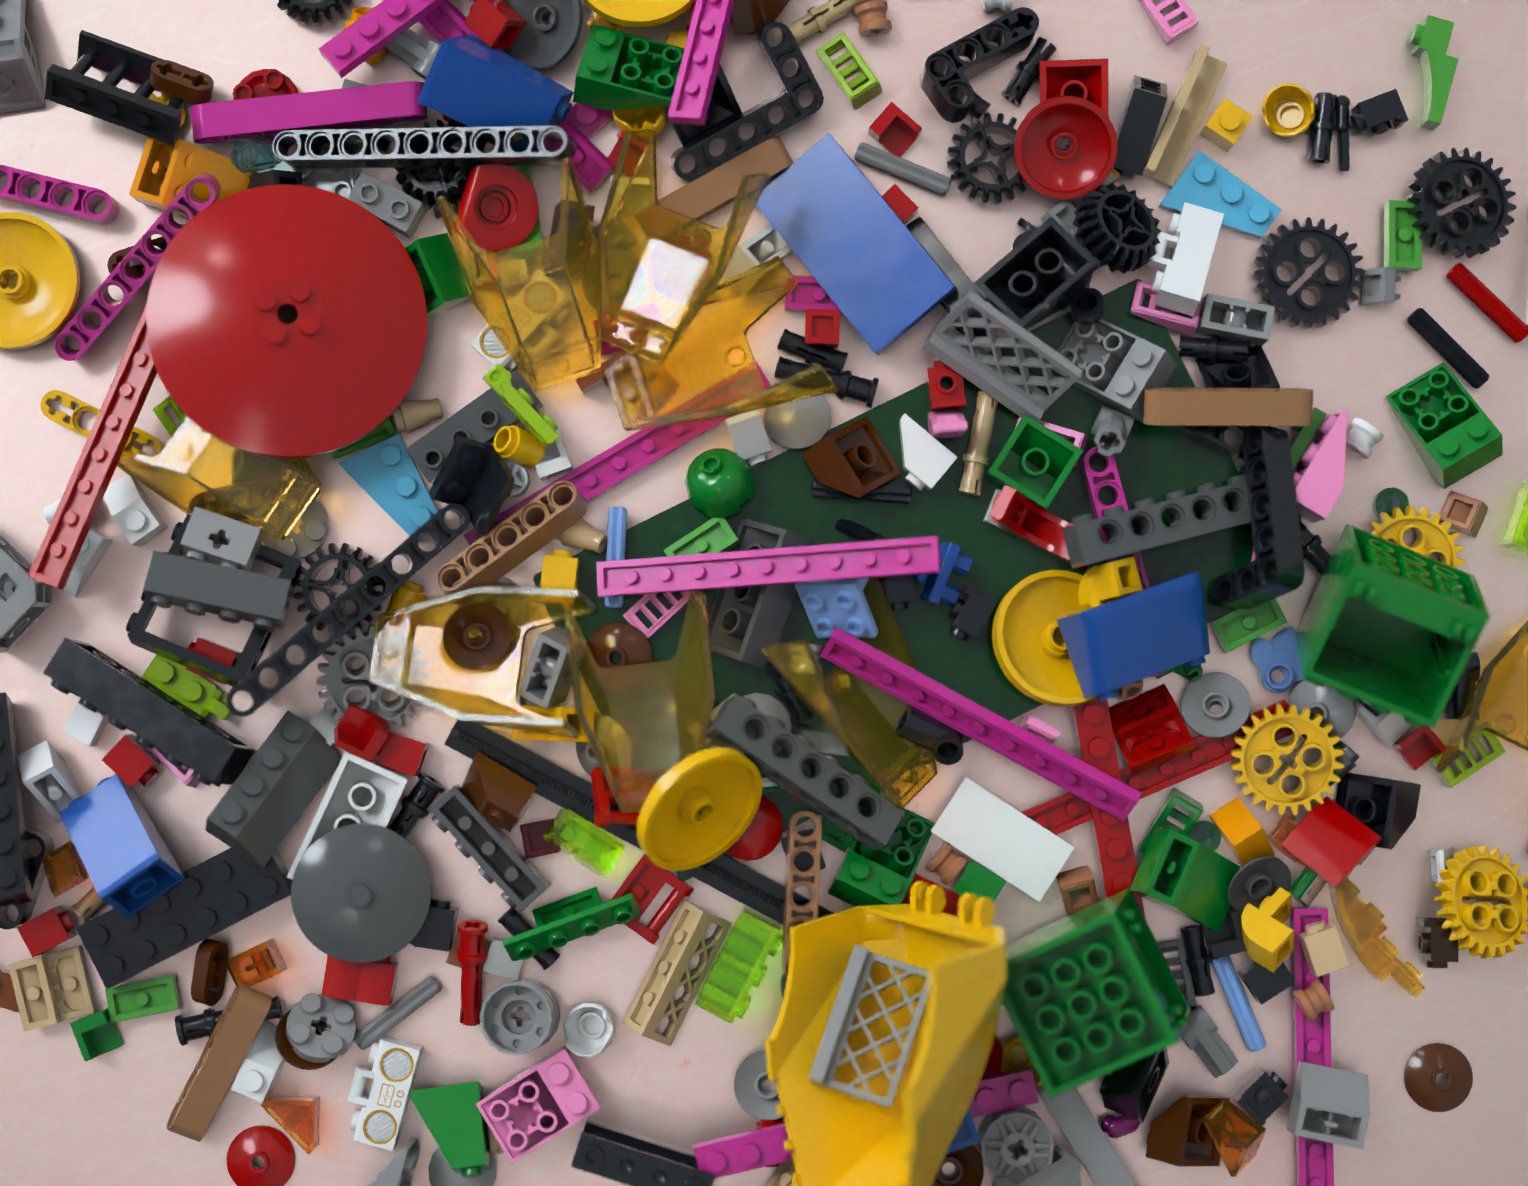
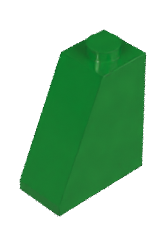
M478 1081L410 1091L412 1102L453 1171L461 1173L463 1178L481 1176L483 1175L482 1170L491 1169L487 1124L476 1106V1103L484 1098L483 1086Z

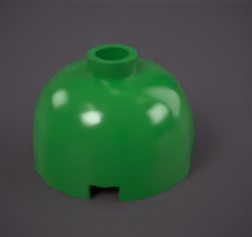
M725 448L710 449L698 455L690 464L685 478L691 504L695 509L697 508L710 518H724L741 510L740 505L747 498L750 501L753 497L756 485L753 473L745 460L739 457L737 453Z

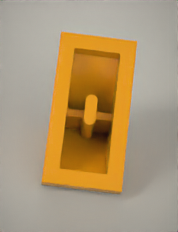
M1236 797L1209 815L1241 867L1253 859L1264 856L1273 857L1275 855L1263 827L1239 797Z

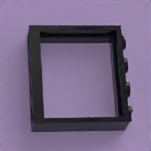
M187 514L183 523L178 522L171 536V540L174 542L168 554L183 556L180 542L191 518L190 514ZM222 539L221 544L227 545L226 540ZM261 545L256 558L282 569L278 578L291 580L294 590L293 580L299 579L301 576L297 572L298 568L302 567L301 561ZM144 591L141 596V600L144 602L139 612H133L126 625L127 636L131 644L231 686H235L257 667L274 630L267 631L254 626L235 667L231 668L146 632L145 630L157 606L152 605L150 600L146 599Z

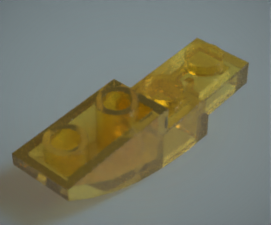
M1348 878L1338 890L1328 883L1330 898L1340 928L1363 966L1375 979L1381 982L1390 974L1408 994L1417 997L1426 988L1419 981L1422 977L1421 973L1408 961L1403 964L1395 956L1398 950L1384 936L1381 939L1378 938L1387 929L1381 922L1384 915L1371 902L1365 905L1357 897L1360 890Z

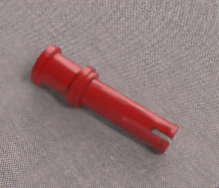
M470 919L463 920L457 924V931L461 933L457 959L461 963L462 968L460 1023L467 1026H475L480 1024L482 964L487 959V951L484 949V933L488 931V924L482 920Z

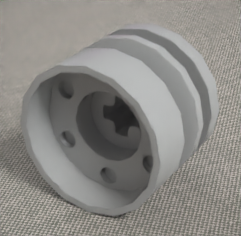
M530 979L510 981L492 990L483 1002L480 1013L481 1030L488 1043L498 1051L511 1055L529 1053L549 1042L557 1031L560 1020L559 1003L553 992L541 982ZM522 1007H524L525 1013H529L531 1016L523 1024L521 1018L515 1015L516 1012L522 1010Z
M1026 1106L988 1114L984 1117L978 1128L981 1142H978L977 1145L980 1156L986 1168L995 1178L1003 1175L1017 1185L1049 1166L1053 1160L1054 1144L1051 1133L1037 1113ZM1020 1139L1024 1150H1017L1016 1154H1013L1009 1144H1016L1017 1140Z

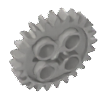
M370 623L368 632L365 633L362 632L359 625H356L355 636L351 637L348 633L344 634V642L342 644L336 641L332 645L335 650L334 652L325 651L323 653V657L328 663H318V670L326 675L316 677V682L318 685L326 687L318 691L319 698H329L324 703L325 710L336 708L333 713L334 721L342 718L348 706L354 704L386 719L388 731H390V722L392 721L402 727L401 716L403 714L410 718L414 717L413 711L410 708L411 705L422 707V701L417 697V694L424 695L428 692L425 686L419 684L429 680L427 673L419 672L427 667L425 660H416L421 655V649L418 647L409 650L413 643L412 638L408 637L401 642V630L397 629L392 635H388L386 624L383 625L380 632H375L373 623ZM386 655H395L399 659L397 665L393 668H384L380 662ZM352 656H360L364 659V664L359 669H350L345 664ZM370 673L377 674L378 679H376L374 685H369ZM398 675L403 676V679L400 681H396L395 679H389L396 677ZM344 677L359 679L351 680L349 682H342V678ZM394 688L399 691L397 699L389 702L381 698L384 690ZM355 689L365 693L363 700L357 703L350 702L346 698L347 694Z

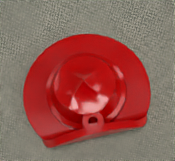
M487 164L475 166L469 174L460 200L455 222L457 230L472 244L487 250H506L520 244L531 233L537 221L538 199L534 187L524 174L508 165Z

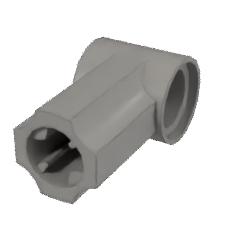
M409 28L384 48L412 66L411 69L426 80L440 45L432 40L428 42Z
M1102 405L1091 429V434L1095 435L1094 442L1098 446V452L1108 457L1114 453H1121L1134 418Z
M1199 1005L1191 1011L1192 1013L1188 1020L1190 1024L1185 1027L1181 1038L1190 1050L1193 1049L1216 1079L1230 1071L1239 1061L1227 1043L1218 1034L1217 1030L1219 1029L1204 1008Z

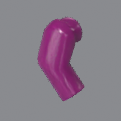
M1106 1115L1101 1122V1129L1108 1133L1109 1137L1117 1139L1135 1132L1141 1122L1124 1115L1117 1118L1112 1115Z

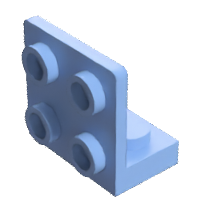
M869 578L795 584L817 638H830L835 627L856 638H875L879 630L863 593V588Z

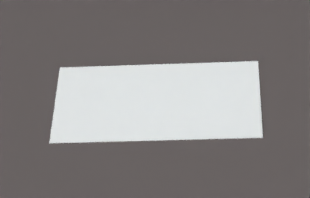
M965 777L931 829L932 833L1038 902L1041 901L1075 848L967 777Z

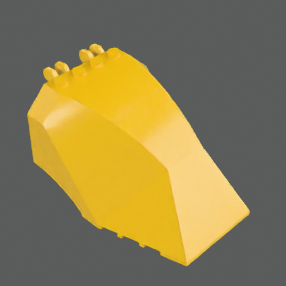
M916 881L910 889V904L856 906L790 927V960L785 995L771 1038L765 1040L768 1078L769 1080H775L780 1105L775 1106L777 1115L783 1114L789 1139L783 1142L785 1150H791L796 1173L791 1175L793 1186L932 1185L977 1090L998 1024L1006 984L1007 956L1005 928L991 925L995 917L992 899L985 897L978 899L976 895L965 893L958 901V916L942 913L946 905L943 887L936 885L928 886V883ZM855 945L868 948L870 952L929 971V998L891 1109L827 1087L822 1088L813 1085L809 1079ZM874 962L870 978L875 987L894 978L889 967ZM894 969L895 972H896V974H897V976H899V975L905 973V972H902V971H899V970ZM912 975L900 982L908 998L922 992L926 979ZM868 982L864 990V993L871 990V987ZM897 983L878 992L886 1009L905 1000ZM875 995L862 1000L858 1008L863 1020L882 1012ZM919 1000L911 1003L915 1011ZM908 1005L889 1014L897 1032L910 1026L913 1020V1015ZM857 1015L852 1026L860 1023ZM886 1017L867 1025L875 1043L894 1034ZM863 1028L849 1034L847 1044L852 1054L871 1045ZM908 1033L900 1037L903 1044H905ZM897 1039L878 1048L886 1065L900 1059L902 1049ZM844 1049L841 1059L849 1056L846 1049ZM874 1050L855 1059L863 1076L882 1067ZM852 1061L838 1067L834 1081L847 1085L860 1078ZM897 1066L889 1070L892 1078ZM885 1072L866 1081L872 1094L884 1098L887 1097L891 1083ZM863 1083L854 1087L866 1091Z

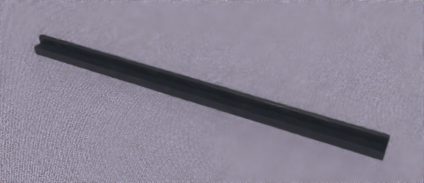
M462 713L459 715L444 745L471 759L474 758L477 752L482 753L537 786L536 794L595 825V803L592 783L470 717ZM610 805L611 811L641 812V809L636 806ZM610 824L608 827H600L641 849L637 838V826ZM724 853L704 865L683 870L684 873L783 925L785 886ZM796 891L793 892L792 899L796 905H805L810 900ZM818 904V918L835 913ZM803 921L796 922L793 926H796V925H799V924H802V923H805V922H803Z

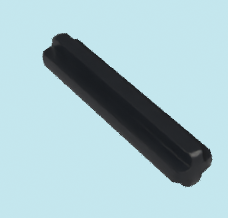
M1423 308L1416 309L1408 317V323L1473 388H1480L1488 381L1489 374Z
M814 477L811 481V495L820 498L909 503L912 498V485L902 482H887L864 496L857 498L820 484L817 478Z

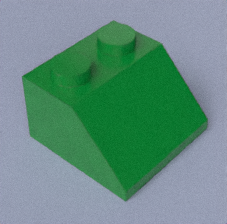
M448 233L417 239L405 248L416 267L422 283L426 300L427 320L457 307L474 295Z
M1024 414L985 476L1003 487L1007 485L1016 489L1031 502L1046 510L1083 453V450Z

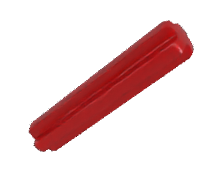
M1462 263L1456 264L1447 273V278L1514 342L1519 343L1526 338L1528 326Z

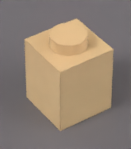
M1322 920L1306 925V932L1297 934L1310 974L1319 977L1350 966L1337 926L1332 924L1326 925L1325 921Z

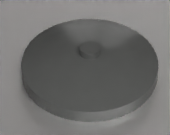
M371 823L343 825L319 837L301 857L295 869L291 885L293 913L306 938L325 954L339 960L355 963L373 962L387 958L408 945L422 928L431 901L429 872L418 850L398 832Z

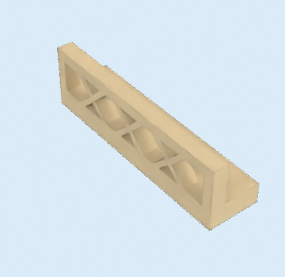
M1200 44L1194 53L1142 174L1143 177L1170 189L1177 179L1228 64L1207 55L1210 47Z
M684 900L623 1023L644 1037L671 1046L732 923L706 912L694 903ZM712 922L718 925L713 936L704 940V933L709 923ZM699 955L700 961L697 967L689 971L688 965L691 959ZM684 985L685 991L681 999L674 1002L673 995L676 989ZM668 1016L669 1023L664 1033L656 1032L661 1019Z

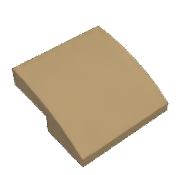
M82 945L8 964L24 1031L98 1012Z

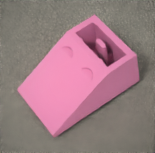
M1341 409L1333 414L1329 413L1324 418L1315 433L1316 439L1306 448L1297 463L1300 466L1293 473L1298 513L1311 523L1326 519L1344 490L1348 411L1345 409Z
M563 1046L477 1102L476 1106L512 1164L599 1110L601 1103L566 1046Z

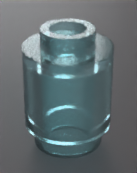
M270 136L237 139L233 143L230 152L232 163L242 173L273 169L282 160L275 156L272 149L274 138Z

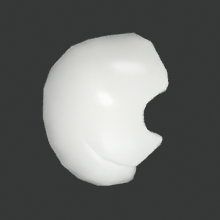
M584 1002L571 1009L565 1019L566 1021L562 1025L566 1048L577 1057L591 1058L604 1052L612 1043L615 1034V1025L611 1013L601 1004Z

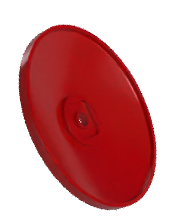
M281 184L255 187L231 194L208 206L186 223L170 242L156 267L147 299L146 327L150 352L158 376L177 407L194 424L213 438L235 449L269 458L296 459L324 455L345 448L376 430L393 414L410 391L423 359L427 338V309L422 283L408 252L393 232L375 215L357 203L323 189L304 185ZM286 306L294 308L298 313L297 319L291 324L282 323L277 317L278 311Z

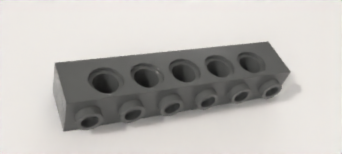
M1246 474L1226 479L1227 486L1218 488L1216 482L1197 486V493L1187 495L1185 489L1166 494L1167 501L1156 503L1154 497L1134 502L1136 509L1128 511L1124 510L1123 505L1103 510L1104 517L1093 519L1092 513L1072 518L1073 525L1062 528L1072 569L1251 523ZM1225 496L1231 502L1230 511L1227 510L1224 506ZM1194 504L1200 508V519L1193 513ZM1163 512L1167 513L1170 518L1169 527L1162 521ZM1132 519L1139 525L1138 535L1134 534L1131 530ZM1101 527L1108 533L1107 543L1100 539L1099 530Z
M735 695L726 700L705 736L721 747L733 748L742 752L755 764L760 774L872 851L886 846L905 813L904 810L896 806L897 802L891 796L878 793L870 788L869 782L865 778L857 774H850L844 770L836 758L827 754H821L813 748L814 745L810 740L801 735L795 736L785 729V724L780 719L765 715L757 709L755 702L745 696ZM746 724L754 728L756 733L755 739L750 738L746 734ZM774 744H778L783 749V759L776 756ZM803 763L810 767L812 771L811 778L804 775L802 771ZM831 782L839 788L840 794L838 798L831 793ZM859 802H862L867 808L866 817L859 812Z

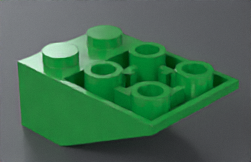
M593 24L576 74L573 102L603 110L670 106L685 48Z
M1444 362L1386 396L1388 404L1424 464L1444 489L1503 455L1502 434Z
M896 805L904 810L905 813L886 846L872 851L854 838L827 893L854 907L901 904L932 835L931 829L935 823Z
M1155 828L1130 889L1139 896L1219 933L1230 908L1228 900L1229 884L1241 867L1205 845L1177 831L1167 828Z

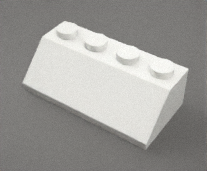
M345 751L287 878L293 880L295 869L305 851L326 832L353 823H371L387 827L408 778L385 766L376 764L374 760L371 763Z

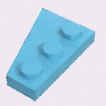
M1200 150L1158 206L1169 211L1171 209L1181 212L1186 202L1224 214L1221 227L1258 239L1263 237L1282 211L1278 206Z
M397 434L338 464L410 535L433 516L438 509L415 462L406 451L407 446L401 434ZM421 533L419 538L427 535V533Z

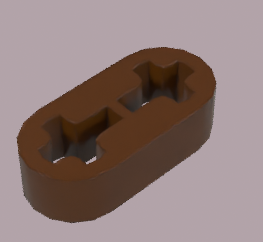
M157 60L151 65L149 82L154 89L195 104H203L211 100L214 81L209 75L170 60Z
M207 938L200 943L197 949L191 984V997L195 1002L213 1006L220 1000L223 994L229 949L224 942Z

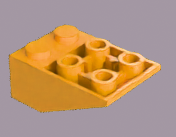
M147 137L129 195L140 203L165 210L189 181L198 174L206 173L211 174L219 181L221 190L218 199L215 201L217 202L231 194L249 189L250 176H253L255 167L178 139L174 145H170ZM196 183L194 188L196 195L201 199H209L211 192L208 186L203 183ZM182 209L173 210L175 214L188 217L187 213Z

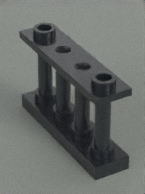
M84 30L79 33L76 64L70 70L52 64L47 70L45 99L170 145H174L179 139L182 117L181 108L187 102L174 96L167 105L148 99L156 90L149 82L151 65L157 60L164 59ZM91 67L109 72L103 81L85 76ZM123 78L141 84L135 93L117 87Z
M588 1120L581 1133L571 1164L573 1168L629 1186H713L716 1176L715 1174L699 1170L694 1154Z

